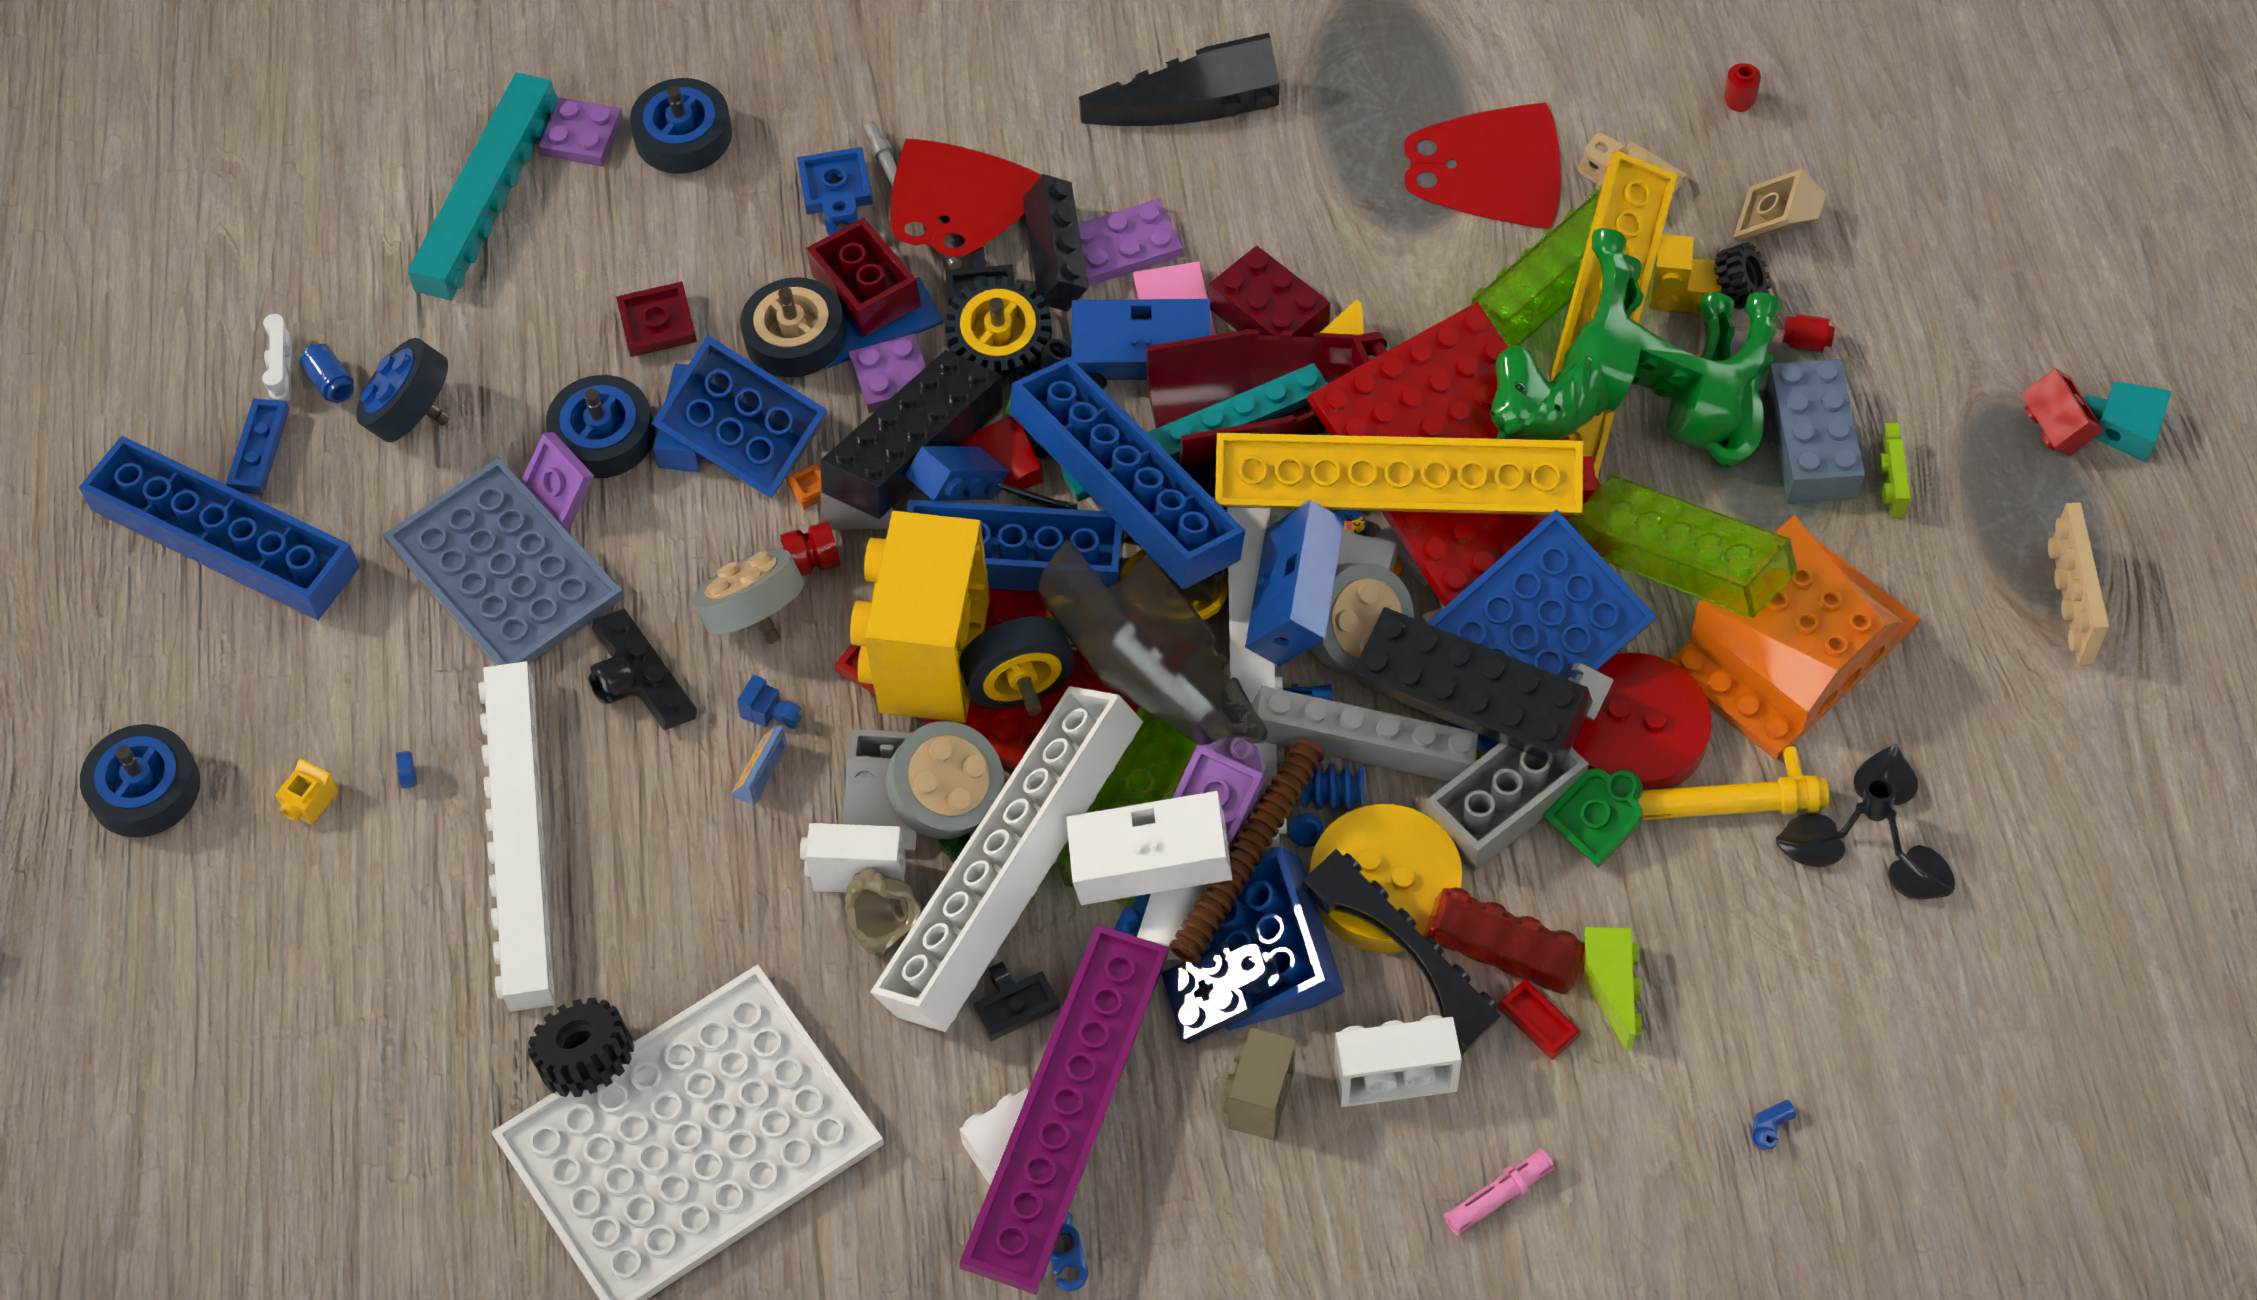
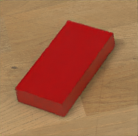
M1526 979L1498 1002V1009L1551 1060H1554L1580 1036L1581 1030Z

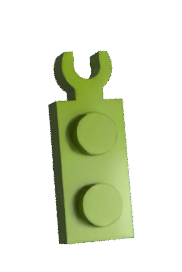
M1899 422L1884 423L1885 433H1881V444L1884 453H1880L1878 458L1879 474L1885 475V483L1882 486L1883 504H1888L1890 518H1905L1911 498L1903 439H1900Z

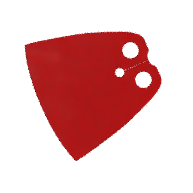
M1546 102L1462 116L1422 128L1405 139V155L1411 162L1410 168L1405 172V187L1413 195L1471 215L1551 229L1559 202L1561 163L1556 127ZM1425 139L1431 140L1437 145V150L1432 155H1422L1416 150L1417 143ZM1450 159L1455 160L1457 166L1455 168H1448L1445 165L1446 161ZM1422 172H1431L1436 175L1438 181L1431 188H1423L1418 185L1416 178Z
M906 138L892 187L890 216L892 233L901 242L911 245L926 244L935 248L938 253L951 257L965 256L984 246L1025 214L1023 197L1042 175L1019 164L980 151L941 142ZM940 216H947L950 221L944 224L940 223L938 218ZM919 222L926 227V231L920 236H911L905 232L904 228L908 223ZM949 234H959L964 237L965 243L959 248H951L946 246L943 240Z

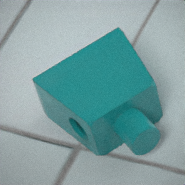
M2114 382L2107 399L2087 393L2085 401L2095 417L2100 419L2099 423L2104 429L2095 438L2104 444L2147 463L2155 445L2172 391L2124 382Z

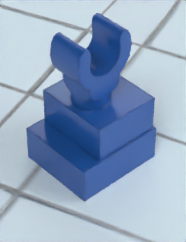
M754 674L737 700L740 718L751 723H757L763 727H767L773 716L782 724L792 729H796L802 719V716L798 714L801 710L799 706L781 701L779 690L767 685L765 679Z

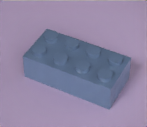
M1841 359L1771 364L1765 390L1787 504L1858 499L1865 473Z

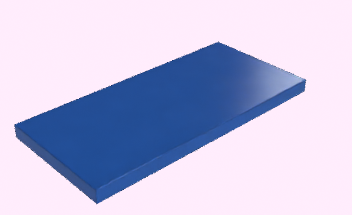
M920 277L916 278L921 307L864 338L844 315L847 330L844 347L837 358L826 366L824 370L849 361L850 351L911 334L916 335L944 324Z

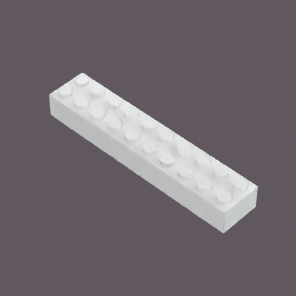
M1072 686L1068 687L870 991L897 1018L946 1032L950 1024L955 1020L957 1013L970 993L975 989L978 980L991 960L996 956L1001 944L1017 923L1022 911L1036 893L1038 886L1051 866L1056 862L1059 853L1068 841L1066 817L1086 813L1142 725L1143 721L1120 695Z

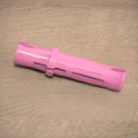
M1538 1149L1516 1166L1509 1165L1495 1181L1483 1187L1457 1207L1446 1212L1443 1216L1447 1225L1455 1235L1459 1236L1517 1195L1522 1197L1528 1192V1187L1555 1170L1551 1158L1543 1149Z

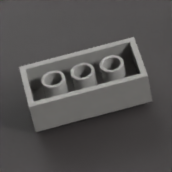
M1499 743L1426 800L1425 815L1436 821L1449 834L1457 847L1460 858L1476 872L1544 818L1543 814L1588 770L1589 764L1572 747L1561 768Z

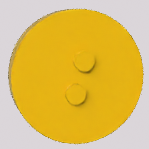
M1395 804L1368 805L1340 816L1319 837L1312 853L1310 873L1337 849L1342 855L1350 854L1362 867L1360 873L1370 883L1375 880L1386 890L1389 895L1387 901L1396 910L1403 908L1411 915L1416 922L1414 928L1424 938L1426 936L1435 938L1451 921L1456 912L1461 893L1462 863L1452 838L1429 816L1415 809ZM1316 904L1321 921L1334 935L1354 947L1377 953L1404 951L1393 939L1373 925L1352 915L1334 910L1327 915Z

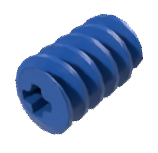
M1329 763L1325 773L1321 772L1319 766L1318 770L1313 772V778L1307 781L1306 789L1301 790L1300 801L1303 808H1307L1311 799L1314 798L1317 809L1322 810L1328 799L1333 811H1337L1341 802L1344 801L1347 811L1350 812L1354 809L1357 802L1362 807L1364 766H1359L1354 776L1351 775L1348 764H1344L1340 774H1336L1334 763Z

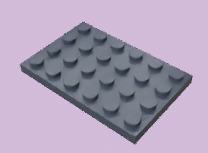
M499 457L383 534L390 548L495 666L525 661L530 664L624 598L622 590Z

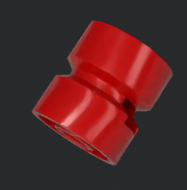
M828 521L809 526L807 533H803L798 529L780 534L783 550L789 551L801 576L812 574L813 567H818L823 571L841 566L836 542Z

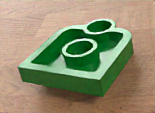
M1590 769L1584 772L1543 816L1599 868L1640 826L1643 820V810L1638 801L1642 796L1643 785L1640 778L1629 770H1618L1609 775L1601 769Z

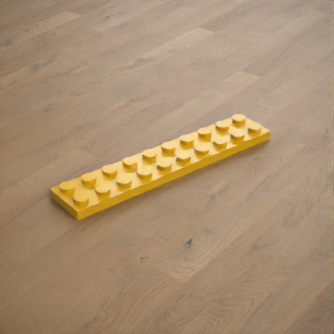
M1618 150L1611 154L1549 382L1560 372L1566 352L1583 327L1594 318L1602 291L1601 264L1592 250L1593 231L1606 228L1621 232L1627 238L1624 254L1637 258L1643 264L1638 285L1644 297L1641 305L1629 317L1639 324L1678 174ZM1615 410L1610 413L1602 412L1599 416H1594L1587 424L1580 427L1573 434L1568 435L1572 441H1583V456H1593L1596 478L1599 475Z
M1217 433L1215 501L1221 507L1297 509L1307 501L1312 500L1328 510L1550 515L1557 509L1561 515H1581L1583 504V441Z

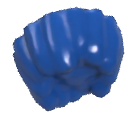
M1312 813L1294 816L1287 830L1291 841L1296 843L1297 846L1304 847L1315 846L1319 837L1324 832L1322 823Z

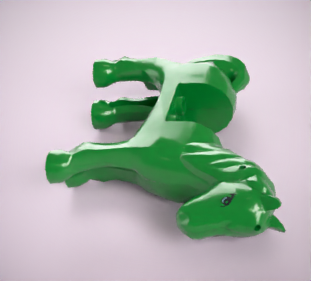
M1606 228L1593 231L1592 250L1596 254L1602 270V291L1594 318L1583 327L1564 356L1560 372L1551 382L1541 373L1531 352L1522 345L1508 347L1498 355L1495 362L1497 391L1491 408L1492 422L1499 430L1496 439L1563 440L1566 436L1573 434L1580 427L1591 421L1594 416H1599L1602 412H1613L1621 404L1632 384L1651 389L1658 396L1671 397L1666 423L1667 435L1671 439L1694 448H1706L1723 467L1731 468L1744 462L1759 445L1764 431L1763 405L1759 393V382L1774 360V357L1767 351L1772 338L1775 336V319L1780 313V300L1768 293L1756 292L1749 294L1746 302V312L1750 318L1748 336L1740 351L1730 358L1731 341L1735 336V326L1730 319L1735 302L1730 296L1718 292L1702 294L1698 312L1704 320L1706 341L1701 357H1697L1675 347L1629 318L1641 305L1644 297L1638 285L1643 264L1637 258L1624 254L1627 238L1621 232Z

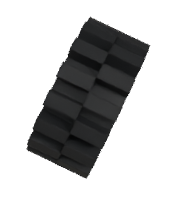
M1749 242L1741 243L1717 253L1716 256L1718 258L1715 259L1714 263L1718 267L1714 268L1719 279L1716 281L1718 285L1722 286L1720 292L1730 296L1735 302L1734 309L1745 308L1749 294L1756 292L1770 294L1768 289L1771 288V283L1767 281L1770 275L1764 268L1767 265L1765 261H1761L1762 254L1760 251L1756 252L1754 245H1750Z

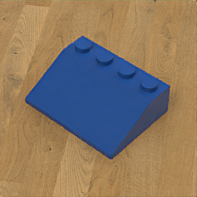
M707 335L651 424L772 499L827 417L828 412L823 406Z
M1282 846L1260 857L1261 862L1258 866H1254L1255 871L1253 875L1248 876L1249 881L1247 885H1242V893L1236 895L1237 901L1235 904L1230 905L1231 911L1229 914H1224L1225 920L1223 924H1218V932L1212 934L1213 940L1211 943L1206 944V950L1225 941L1233 944L1235 950L1248 944H1256L1262 948V953L1268 952L1276 957L1282 976L1281 983L1273 990L1255 999L1250 997L1254 1013L1226 1026L1225 1029L1227 1030L1307 1010L1345 992L1316 903L1301 889L1303 879L1307 877L1302 860ZM1267 966V968H1268V973H1267V975H1266L1263 979H1265V978L1269 975V967H1268V966Z

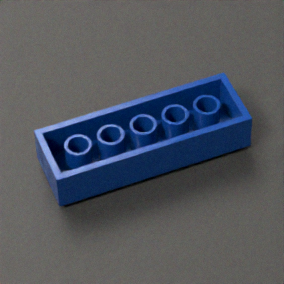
M908 499L907 512L981 521L988 584L991 589L1103 596L1119 595L1124 529L1106 511Z

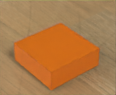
M817 463L786 477L788 487L803 509L821 501V468Z

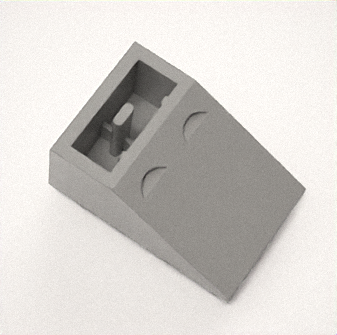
M852 728L847 759L843 824L900 827L905 852L916 853L918 832L908 827L895 813L886 789V774L890 760L899 746L912 732Z

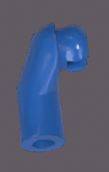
M1789 1100L1780 1102L1755 1115L1751 1139L1760 1150L1774 1148L1779 1139L1777 1138L1778 1125L1796 1118V1111Z

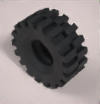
M588 998L586 1004H583L581 999L572 1001L573 1006L566 1008L565 1004L557 1008L559 1013L554 1016L549 1013L544 1017L545 1025L537 1024L534 1032L536 1036H530L528 1043L531 1048L528 1049V1052L541 1079L551 1092L555 1093L557 1091L563 1097H567L570 1091L574 1097H582L584 1090H588L590 1094L598 1092V1085L603 1083L607 1087L613 1083L611 1077L614 1074L620 1077L625 1072L622 1064H630L632 1060L630 1052H634L633 1039L617 1008L614 1005L610 1006L609 1002L603 999L599 1004L596 998Z

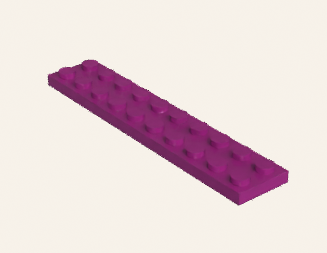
M1095 925L961 1257L960 1269L1034 1295L1037 1294L1168 957V947L1108 927Z

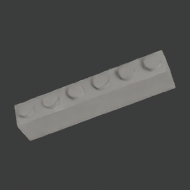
M1261 686L1251 704L1247 732L1248 739L1290 748L1295 747L1296 739L1305 738L1318 744L1327 756L1448 782L1476 761L1478 733L1266 686Z

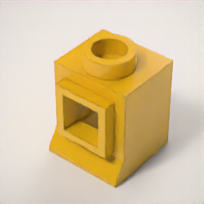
M300 758L295 770L275 796L281 805L279 810L287 818L295 822L301 819L313 825L339 790L330 773ZM309 787L301 797L300 795L305 790V788Z

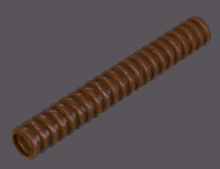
M1298 738L1294 743L1295 747L1289 750V757H1285L1282 763L1283 766L1278 768L1277 775L1271 779L1272 785L1266 787V794L1261 795L1259 799L1260 804L1255 805L1254 813L1250 814L1247 818L1248 823L1243 824L1242 832L1238 833L1235 838L1236 842L1230 845L1229 849L1231 852H1229L1233 880L1206 884V890L1202 891L1199 896L1201 900H1197L1193 905L1195 910H1190L1187 915L1189 920L1182 922L1181 927L1183 930H1177L1175 934L1176 939L1171 940L1169 943L1171 951L1178 958L1188 963H1198L1200 961V954L1205 953L1207 949L1206 944L1211 943L1213 940L1212 934H1216L1219 930L1218 924H1223L1225 920L1224 914H1229L1231 911L1230 905L1235 904L1237 901L1236 895L1242 893V885H1247L1249 881L1248 876L1253 875L1255 871L1254 866L1260 864V857L1264 856L1267 852L1266 847L1271 846L1272 838L1276 837L1279 832L1278 828L1284 825V819L1289 817L1290 809H1293L1296 805V800L1300 799L1302 795L1301 790L1306 789L1307 781L1313 778V772L1317 771L1320 766L1319 762L1324 760L1325 753L1315 742L1305 738Z

